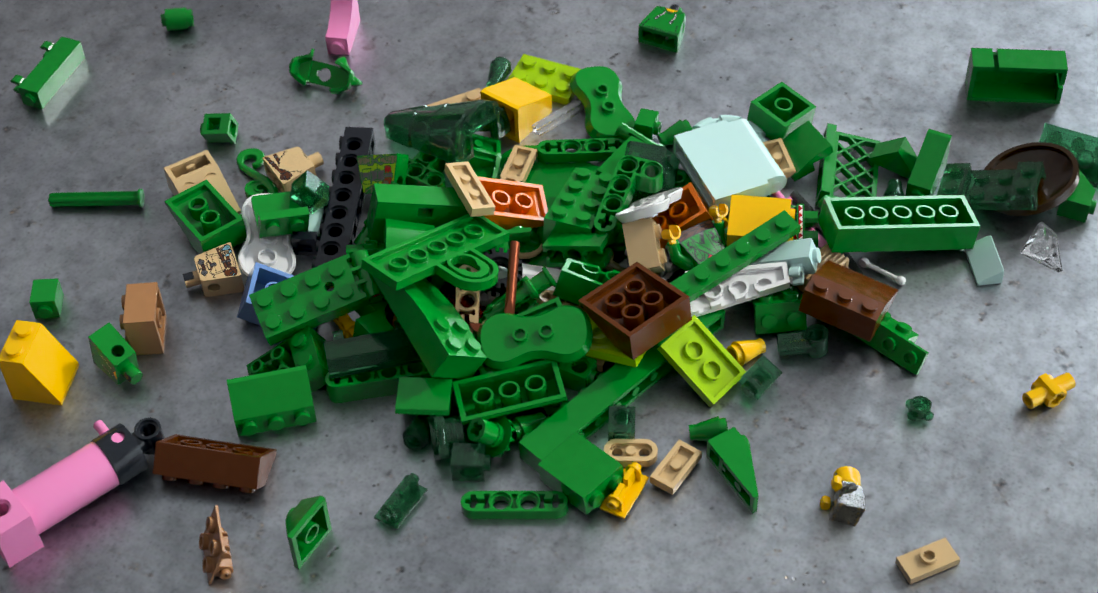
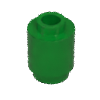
M186 7L165 9V14H161L162 27H166L167 31L189 29V27L194 26L192 9H187Z

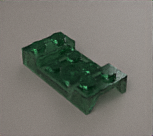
M1018 162L1017 169L972 170L971 163H947L936 196L964 195L972 210H1037V189L1040 180L1046 179L1043 162Z

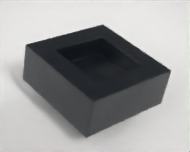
M292 231L291 242L294 254L317 256V232Z

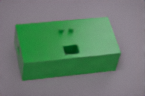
M374 183L366 224L369 239L383 242L385 218L435 225L436 228L469 213L453 187Z

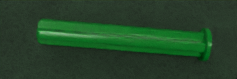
M139 188L138 191L50 193L48 202L51 207L138 205L142 208L145 204V194L142 188Z

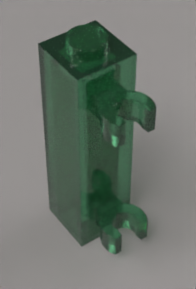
M394 320L395 330L345 339L343 331L339 330L332 332L333 341L323 342L330 379L420 363L422 360L398 320Z

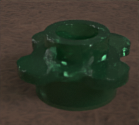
M915 396L906 401L905 405L909 410L907 418L909 420L924 419L931 421L934 414L931 412L932 402L928 398Z

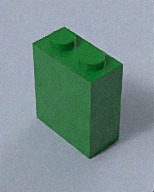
M577 432L572 434L537 464L541 481L552 490L564 493L567 496L568 502L586 515L594 508H598L604 499L614 492L620 483H623L624 472L622 464Z

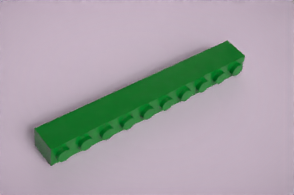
M721 309L697 318L714 336L724 328L725 311ZM675 332L647 350L637 367L615 363L607 372H602L592 384L582 388L572 400L563 403L552 416L543 419L537 428L531 433H526L519 441L520 458L539 473L537 464L572 434L577 432L586 439L590 438L674 369L657 348Z

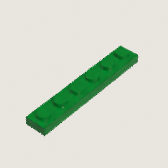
M784 210L678 277L670 284L688 295L690 302H692L798 234L801 226Z

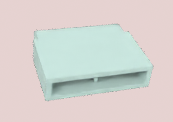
M738 119L732 122L723 120L674 135L673 152L708 208L712 205L718 207L719 204H726L728 212H730L731 195L767 197V195L782 190L787 183L786 176L746 119Z

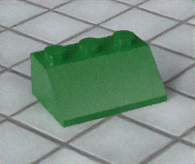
M306 365L227 380L238 437L317 422Z

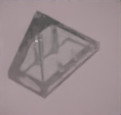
M1040 222L1020 254L1059 273L1063 269L1057 234L1045 223Z

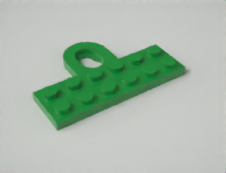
M467 214L363 258L361 268L395 291L433 274L438 275L457 288L468 291H482L493 287L497 283L499 272L497 264L482 253L509 241L510 232L484 216L470 217ZM454 265H470L473 268L477 269L478 272H469L465 269L457 268Z

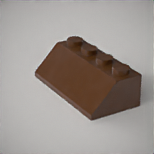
M174 434L156 442L153 474L162 475V479L169 481L183 478L188 479L189 484L202 485L204 482L214 483L213 487L228 489L230 486L239 487L241 492L254 493L257 489L265 486L276 457L277 449Z

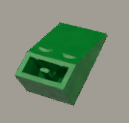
M309 326L246 365L249 376L306 365L311 392L325 386L326 374L334 369L326 339Z

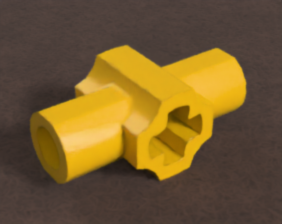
M1068 372L1055 378L1047 373L1042 374L1032 383L1031 390L1023 393L1022 399L1024 404L1029 409H1033L1043 403L1051 408L1058 406L1066 398L1067 391L1075 388L1074 377Z

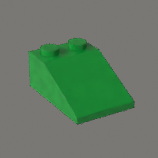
M207 179L165 200V205L198 254L231 242L233 248L246 241L247 233L243 218Z

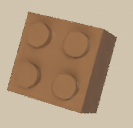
M158 283L126 284V295L121 297L124 314H120L119 318L120 328L125 330V340L134 349L136 356L164 354L167 315Z

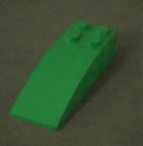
M372 275L431 377L458 379L472 377L487 357L483 353L480 343L471 333L469 325L460 316L451 302L426 278L395 291Z

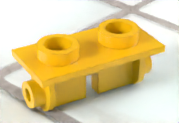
M636 462L628 464L623 469V483H620L616 490L603 501L600 506L601 510L625 519L649 480V477L642 475L641 466Z

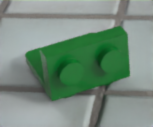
M297 191L257 195L251 198L259 238L292 234V231L308 232L310 215L308 206L302 207L300 195Z
M790 284L788 289L750 300L754 307V330L756 334L807 330L806 314L798 311L802 294L796 286Z

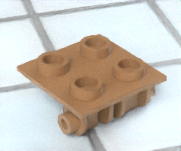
M215 505L211 516L207 517L206 529L199 537V548L204 551L202 568L203 572L207 573L209 585L212 584L214 577H220L223 580L231 578V574L234 571L228 534L221 528L218 505Z

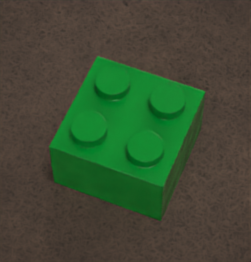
M780 82L751 101L747 121L750 120L759 126L770 140L778 138L783 140L805 122L809 121L812 124L817 106L785 83Z

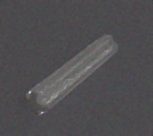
M576 99L532 125L534 134L541 136L584 111L585 108L582 101Z

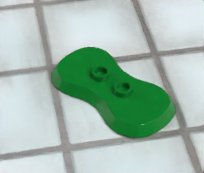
M593 66L583 68L574 73L570 80V87L585 108V129L590 137L593 139L621 138L615 132L622 122L634 129L636 120L623 105L622 83L612 69Z
M570 305L559 306L536 316H519L511 313L494 314L481 323L477 333V341L487 357L483 363L497 370L513 368L533 359L573 362L588 353L593 339L591 321L586 312L581 308Z

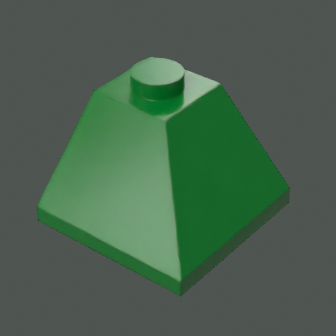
M323 496L302 499L296 507L290 509L286 516L287 538L294 567L297 569L302 567L332 530L326 498Z

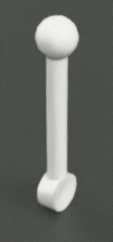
M865 257L858 261L861 267H869L895 280L900 286L906 283L905 277H898L870 263Z

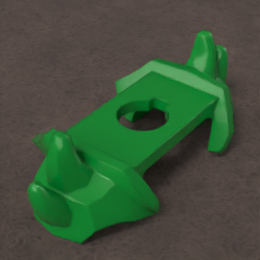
M312 48L309 54L294 57L289 64V73L302 86H305L306 82L329 87L330 93L339 94L349 90L352 86L362 85V82L355 77L354 71L350 69L345 56L335 61V64L339 66L312 60L314 55V49ZM329 69L331 72L330 79L322 81L320 76H318L319 71Z

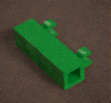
M63 36L55 45L49 41H44L40 46V49L46 50L43 54V59L26 78L15 75L11 80V83L17 84L13 90L21 95L23 104L43 109L85 59L81 41Z

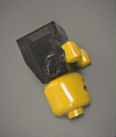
M843 466L834 472L833 479L831 480V487L835 491L833 501H831L829 496L823 495L822 499H820V508L822 510H831L829 520L855 527L866 510L865 495L861 489L859 472L853 467Z

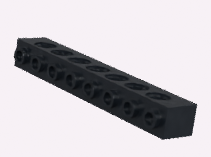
M345 127L344 136H340V153H336L335 157L336 169L332 170L333 185L328 188L329 203L324 205L325 221L320 223L321 239L316 241L317 257L312 259V268L346 255V245H355L353 242L357 237L365 198L357 156L374 154L375 137L373 128Z

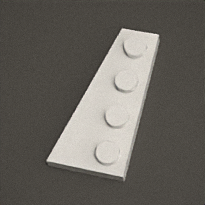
M787 262L746 266L690 302L691 315L699 317L790 288Z

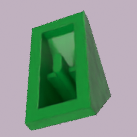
M902 137L877 143L868 161L909 179L917 160V155L907 138Z

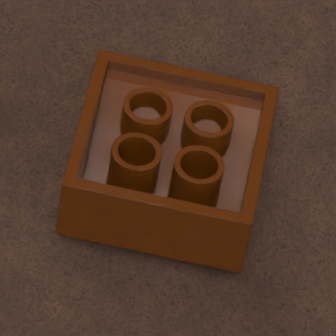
M828 260L813 274L805 287L798 311L870 342L899 290Z
M638 262L632 264L578 300L582 309L611 343L632 360L692 320L689 296Z

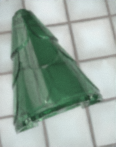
M484 99L435 106L424 105L392 111L388 113L383 123L387 139L449 163L467 162L474 157L472 134L476 131L490 132L493 139H500L511 131L505 109L499 107L496 101Z

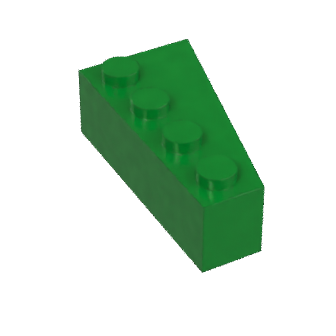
M567 258L561 269L557 281L558 285L555 287L553 295L560 297L563 301L579 305V299L621 271L603 272L600 266Z

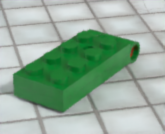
M359 250L350 256L348 253L250 294V300L269 345L272 346L284 341L307 326L315 328L369 304L383 300L385 297L372 275L361 268L362 259L369 256L368 251Z

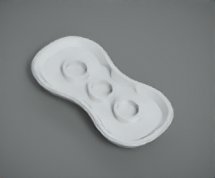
M674 188L631 203L629 208L615 214V217L621 223L655 217L658 213L667 210L671 203L681 199L683 188Z
M271 193L252 195L242 206V217L247 228V237L238 255L240 269L248 276L257 262L292 274L296 266V257L291 246V234L259 238L251 198Z

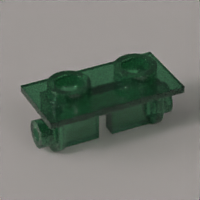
M414 473L406 475L384 505L381 506L374 519L397 530L427 492V488L419 485V477Z

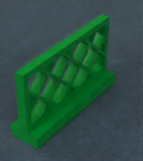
M827 124L823 136L832 145L834 152L819 160L816 207H818V201L825 195H828L830 198L838 197L833 196L837 190H841L846 197H859L861 195L876 197L879 166L868 161L872 152L867 153L862 147L875 148L876 144L880 143V141L836 131L837 125ZM838 140H840V141H845V142H847L850 146L847 147V148H844V147L838 142ZM855 150L861 157L855 159L850 152ZM843 156L849 163L843 165L837 158ZM866 161L872 168L866 170L860 163ZM854 167L860 174L854 176L848 169ZM842 173L847 180L841 182L835 175ZM865 178L871 185L864 187L858 180ZM853 184L859 191L852 193L846 186Z

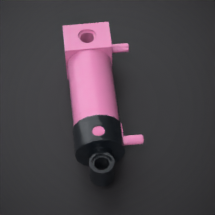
M151 417L141 419L136 423L134 432L130 433L121 423L108 429L102 420H98L94 423L93 427L100 436L93 439L91 443L13 490L8 487L4 480L1 481L0 555L9 568L44 547L39 534L115 487L123 485L147 470L149 466L144 454L154 455L156 442L165 438L160 422Z

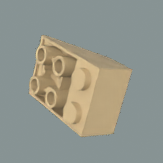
M208 150L164 167L168 187L174 196L207 179L238 214L241 213L224 176Z

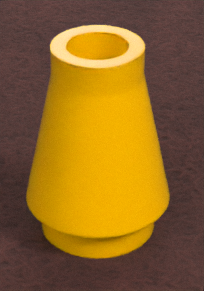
M761 338L734 341L726 350L743 366L758 355L765 353L766 344Z

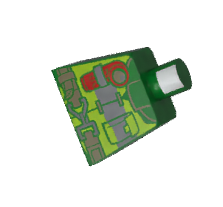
M396 153L357 156L363 193L372 195L374 183L390 184L391 181H394L399 185H405L409 155Z

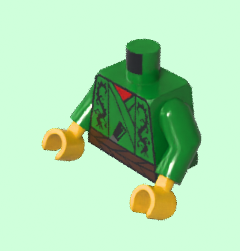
M719 204L718 207L712 205L709 208L710 216L714 217L713 221L708 219L682 232L678 225H669V229H664L661 232V237L664 240H668L665 248L669 252L670 260L674 265L684 271H689L726 248L725 223L722 220L728 214V206L726 204Z

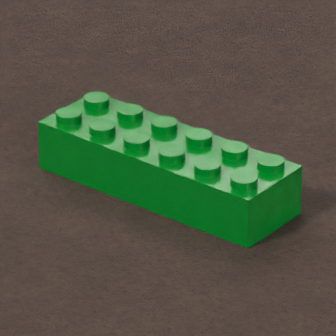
M964 195L824 198L818 219L832 253L973 249L980 229V224Z

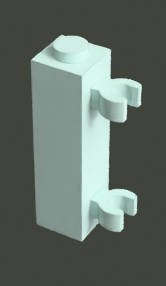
M812 238L785 241L750 265L787 262L789 277H793V286L803 285L804 275L814 274L817 271V264L821 262V252L819 248L815 247Z

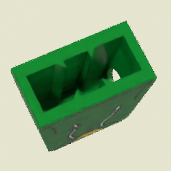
M676 4L671 5L670 8L656 6L639 24L638 42L678 53L686 23V14L682 12V8Z
M110 322L88 336L93 363L116 384H121L127 380L130 384L134 385L142 379L143 373L139 370L136 352Z

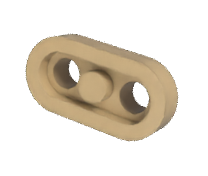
M612 439L604 446V452L621 463L623 467H627L632 462L640 464L641 467H649L658 458L657 445L648 439Z

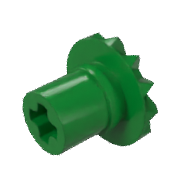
M504 416L491 418L488 421L479 417L475 418L470 422L467 429L468 438L480 443L482 452L491 458L503 457L504 451H510V442L515 441L512 438V434L515 432V429L512 427V421Z

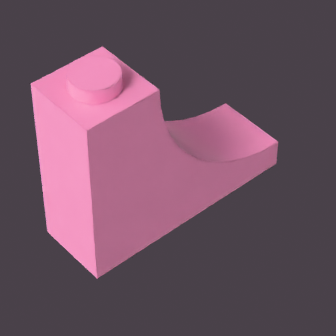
M331 0L330 17L325 36L328 54L350 55L360 23L358 0Z

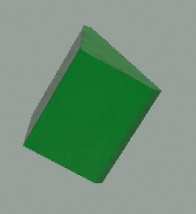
M399 377L395 414L449 416L455 405L452 379Z

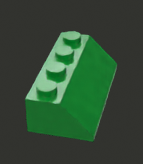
M549 359L452 382L462 425L470 424L473 419L478 417L486 420L567 400L557 361Z

